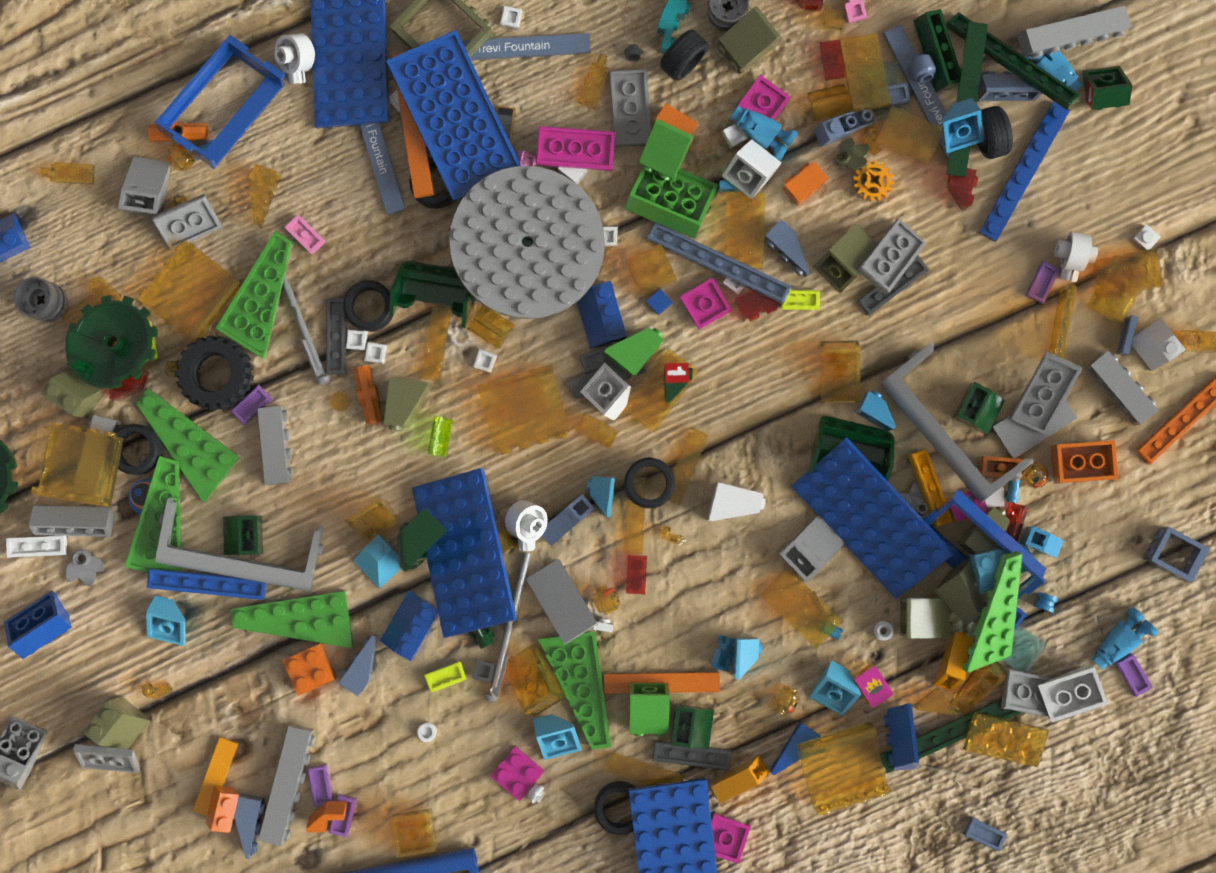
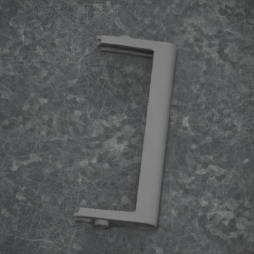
M931 342L920 352L917 350L908 357L909 361L887 377L881 385L976 499L982 503L1010 480L1013 483L1022 476L1020 472L1032 464L1034 460L1024 459L992 484L983 477L902 380L903 377L934 352V343Z
M172 497L167 499L165 512L161 514L159 525H162L156 553V563L311 591L318 555H322L324 544L320 543L324 526L314 530L306 570L303 571L172 546L170 541L177 502L173 501Z

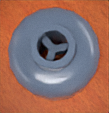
M918 53L912 57L908 64L914 81L927 83L934 78L936 67L930 55Z

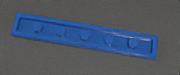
M149 569L147 588L264 600L266 583L228 576Z

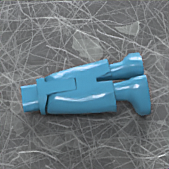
M1060 51L1051 55L1046 52L1044 56L1032 59L1031 56L1027 57V59L1035 61L1036 65L1074 91H1077L1083 85L1077 79L1079 76L1076 75L1074 69Z
M737 106L730 116V119L735 121L736 125H739L740 129L765 150L770 147L773 150V156L779 161L787 151V146L793 143L798 134L794 129L788 131L780 129L781 123L748 108L743 109ZM775 136L780 138L783 141V143L776 141L774 139Z
M1131 606L1128 609V619L1125 623L1120 620L1103 640L1099 649L1096 650L1097 654L1091 659L1103 670L1108 664L1111 666L1112 663L1120 660L1143 643L1140 639L1142 636H1156L1159 631L1149 621L1144 620V616L1135 607ZM1144 620L1135 631L1132 630L1136 624Z

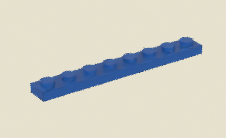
M1054 101L1051 103L980 229L979 233L994 242L998 240L1068 116L1070 109L1066 110Z

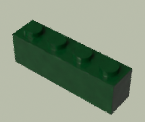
M941 9L925 12L913 21L923 53L930 55L935 64L936 73L932 81L937 93L959 85L961 70Z

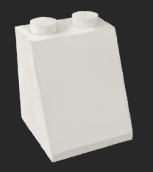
M751 139L736 153L722 177L750 199H753L774 175L781 162Z
M718 482L715 485L707 520L716 521L759 513L765 506L766 499L763 498L764 494Z

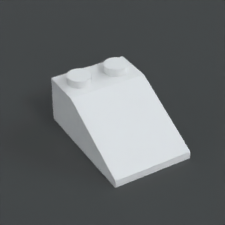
M1092 664L1072 670L1038 685L1051 723L1108 705L1097 671Z

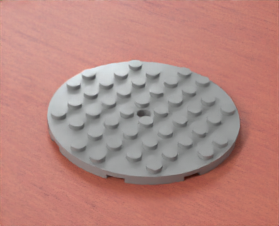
M511 167L483 178L463 197L451 224V259L461 283L482 305L499 312L501 315L512 318H544L571 307L587 293L594 283L604 257V229L592 200L569 178L542 167ZM523 238L532 239V246L525 247L522 244Z

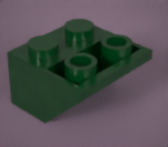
M976 382L970 383L953 418L988 435L1005 400L992 390Z
M262 515L223 517L224 555L263 554Z
M676 704L671 745L687 748H709L714 709Z

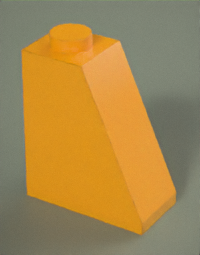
M955 632L949 638L934 686L952 692L965 680L966 672L962 670L964 663L968 662L970 656L968 650L970 646H973L974 638L964 632Z
M757 755L718 778L711 785L712 794L718 799L720 804L761 783L769 772L761 756Z

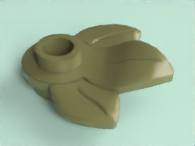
M852 138L845 140L840 145V150L835 154V165L838 168L849 167L853 170L865 167L868 164L865 157L869 153V144L855 145Z

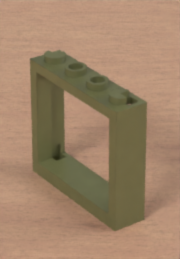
M415 0L390 25L392 32L410 49H414L420 46V44L403 27L429 0ZM451 0L482 29L465 47L469 57H471L493 36L492 25L485 18L482 20L477 16L479 14L473 6L468 7L464 3L465 0Z

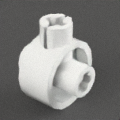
M296 33L283 35L278 38L275 44L274 56L279 67L285 73H288L289 83H305V71H308L313 66L315 51L312 42L306 35Z
M1070 231L1065 241H1057L1054 256L1061 258V279L1066 281L1071 279V282H1077L1079 272H1083L1088 263H1095L1098 247L1092 246L1091 235Z
M520 500L509 508L505 518V526L510 535L518 538L519 550L532 551L535 549V540L540 538L547 527V514L543 508L527 500Z

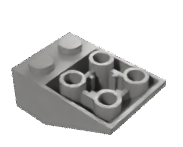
M133 157L121 189L118 209L125 213L150 217L164 211L172 163Z
M817 515L778 555L807 583L845 542L820 515Z
M11 718L0 736V782L18 790L22 788L44 743L47 731L17 718Z

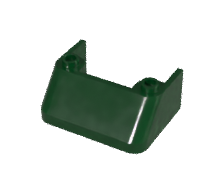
M405 261L401 263L390 289L389 316H393L397 306L408 308L416 300L452 306V313L457 317H462L461 327L465 328L471 312L473 296L461 283L455 268Z
M830 416L820 418L811 452L809 472L813 473L816 462L818 463L847 437L883 477L889 481L894 468L895 437L892 433Z
M426 508L409 524L405 522L398 529L400 532L397 535L399 567L404 572L414 571L427 559L425 552L447 532L444 526Z

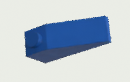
M799 721L770 768V773L776 775L810 754L813 749L817 750L822 741L820 739L821 735Z

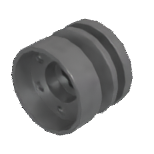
M709 0L707 6L708 19L714 27L728 31L747 14L749 0ZM726 7H729V12H725Z
M40 277L24 279L17 286L14 294L15 306L19 312L41 322H54L62 317L67 309L68 299L62 287Z

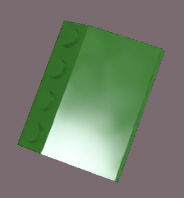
M642 168L629 195L625 209L695 239L718 184L683 169H679L675 179L670 178L668 181L659 176L660 172L653 169L651 173Z

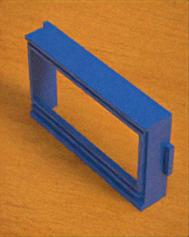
M231 35L226 38L155 121L160 132H163L187 151L204 161L212 169L216 168L285 85L283 78L286 74L268 61L263 63L248 52L249 48ZM235 55L266 77V79L203 152L170 127L229 58Z
M959 489L938 509L933 510L923 519L954 552L945 561L952 568L966 560L967 557L931 524L954 504L1008 554L1015 551L1022 554L1021 566L1031 576L1019 585L1018 599L1025 593L1030 595L1045 583L1046 580L1043 576L1046 568Z

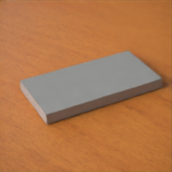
M647 69L609 71L615 148L646 145L652 131Z
M898 218L857 270L887 295L926 245V242Z
M1045 351L1015 406L1010 420L1046 435L1079 376L1082 367Z
M1065 399L1046 435L1010 420L1011 415L992 426V430L1009 456L1015 459L1076 420L1077 416Z
M559 559L526 578L565 645L598 625Z

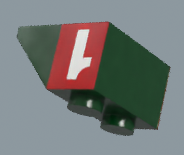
M1120 66L1082 71L1085 97L1091 110H1102L1103 108L1111 107L1119 108L1130 105L1133 85Z
M665 363V405H669L685 389L689 381H692L693 371L692 368H689V363Z

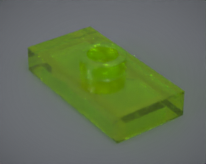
M434 416L427 454L440 457L447 456L453 420Z

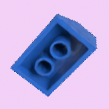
M14 213L0 220V263L31 248Z
M611 281L590 287L587 293L577 301L590 349L626 339V331Z
M53 590L4 621L8 647L22 659L33 654L36 650L72 628L70 616Z
M409 590L380 641L395 653L412 661L439 616L437 606Z
M912 703L887 709V715H884L885 727H889L890 733L886 734L887 746H891L892 754H888L889 764L894 766V771L918 769L919 757Z

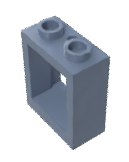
M1162 526L1155 534L1156 540L1154 544L1150 545L1147 549L1145 560L1185 582L1193 583L1210 548L1169 526ZM1170 535L1195 548L1183 572L1158 559Z

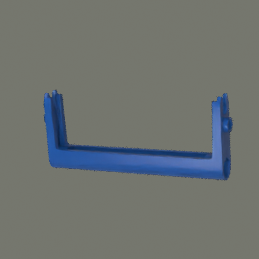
M472 847L343 873H451L461 870H468L469 873L480 872L476 851Z

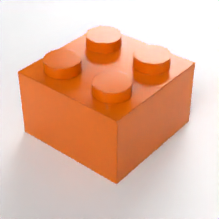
M323 643L282 660L298 696L337 679Z

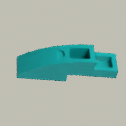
M669 0L664 8L657 31L658 34L664 35L661 46L662 54H665L675 41L672 34L673 30L677 31L678 19L684 20V15L689 14L691 3H688V0Z

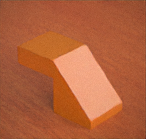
M326 801L309 816L306 832H326L328 820H344L347 809L346 801Z

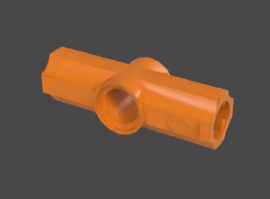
M175 122L170 127L175 132L178 129H182L180 135L188 141H207L209 137L207 123L181 124ZM149 124L148 137L150 142L173 141L163 132H160L156 124Z
M370 365L354 368L353 371L358 388L356 393L359 404L362 405L366 425L383 421L378 402L380 399L377 387L373 381Z

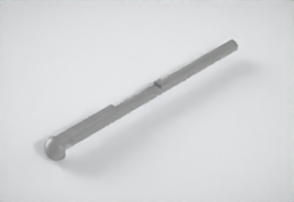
M285 273L283 289L302 334V346L316 382L319 385H327L330 382V375L326 376Z
M523 553L512 597L515 613L517 612L531 554ZM513 621L507 622L505 625L489 693L484 694L485 699L490 703H494L499 699L509 655H506Z

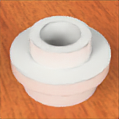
M880 621L874 627V634L880 640H888L893 635L894 630L889 622ZM882 627H885L887 630L885 634L880 633Z
M536 784L530 790L527 797L531 803L541 801L545 794L543 786Z

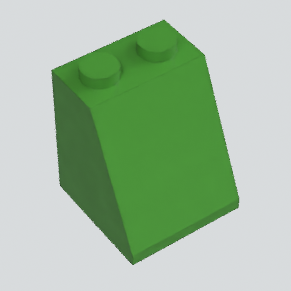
M656 119L639 163L643 164V169L651 173L653 169L660 172L659 176L668 181L670 178L675 179L694 140V136Z
M647 328L606 348L604 355L634 379L663 344V334L656 328L653 330Z
M630 683V734L635 736H644L645 734L663 736L664 734H669L670 693L668 683Z

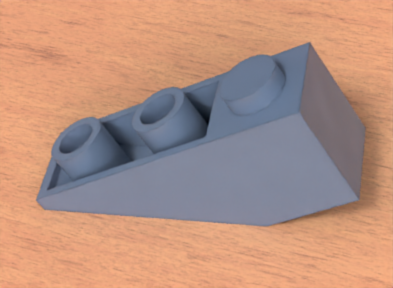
M868 105L822 122L813 131L820 146L824 147L876 124L877 119L871 106Z
M781 219L765 236V244L771 250H777L780 253L779 257L785 263H791L794 266L793 270L799 276L804 275L807 277L810 272L796 232Z
M581 494L547 524L542 536L552 546L595 508Z
M376 634L366 637L362 643L364 648L360 653L357 651L350 660L353 662L349 669L346 667L339 676L342 678L339 684L356 696L363 692L372 679L377 642Z
M242 793L238 797L234 819L245 857L250 859L253 854H256L258 849L256 838L261 832L262 823H260L261 815L263 816L265 813L266 804H264L265 798Z

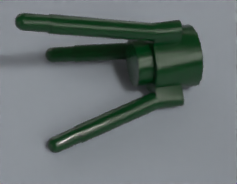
M487 627V631L486 629L476 630L477 633L475 635L472 632H468L475 645H478L480 649L494 642L492 637L495 635L491 627Z

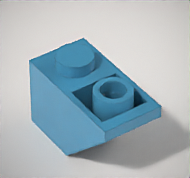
M1027 526L1020 544L1027 545L1031 549L1057 558L1064 540L1034 526Z

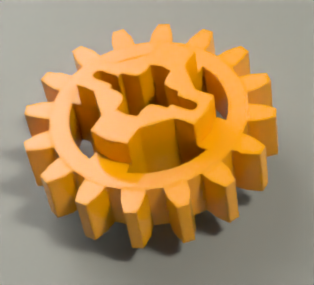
M877 160L873 164L867 161L866 167L855 171L854 174L857 177L852 179V181L856 182L853 189L858 188L859 191L856 195L862 194V200L868 197L869 202H872L874 198L879 202L881 196L886 198L888 196L886 192L891 193L893 190L889 186L895 184L894 181L890 180L894 174L888 173L891 168L885 169L884 162L878 165ZM862 175H863V178L865 179L863 185H862V183H861V177H862ZM884 177L886 181L885 187L882 183ZM876 179L877 182L871 184L870 180Z

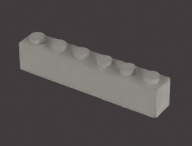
M1125 6L1027 29L1019 34L1017 39L1023 56L1026 58L1031 56L1032 59L1043 56V53L1046 52L1051 55L1059 52L1062 48L1067 51L1075 48L1078 44L1086 46L1093 43L1094 40L1102 42L1109 39L1110 36L1114 38L1125 35V31L1131 28Z
M295 724L288 726L258 841L282 846L285 841L288 842L291 830H288L290 822L293 823L296 811H293L295 803L298 804L301 792H298L300 784L303 785L306 773H303L305 765L308 766L311 754H308L310 746L313 747L316 738L313 735L314 729Z

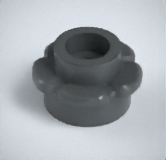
M631 44L624 49L627 60H640L643 51L639 49L638 45Z

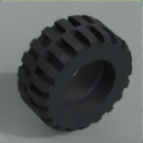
M207 336V338H198L196 343H189L186 351L182 350L180 353L182 359L181 361L177 360L176 363L179 369L175 371V377L179 379L176 382L178 388L182 389V395L188 398L189 402L209 410H225L229 406H236L239 400H243L246 397L244 394L251 389L249 384L254 379V375H251V371L254 369L253 364L249 362V355L244 352L241 346L224 337ZM214 355L222 356L230 364V379L222 389L209 391L200 383V367L207 358Z

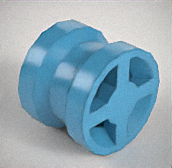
M1039 592V600L1035 603L1034 607L1053 613V606L1058 601V598Z

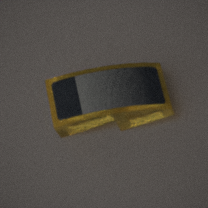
M497 106L496 114L512 144L516 109Z

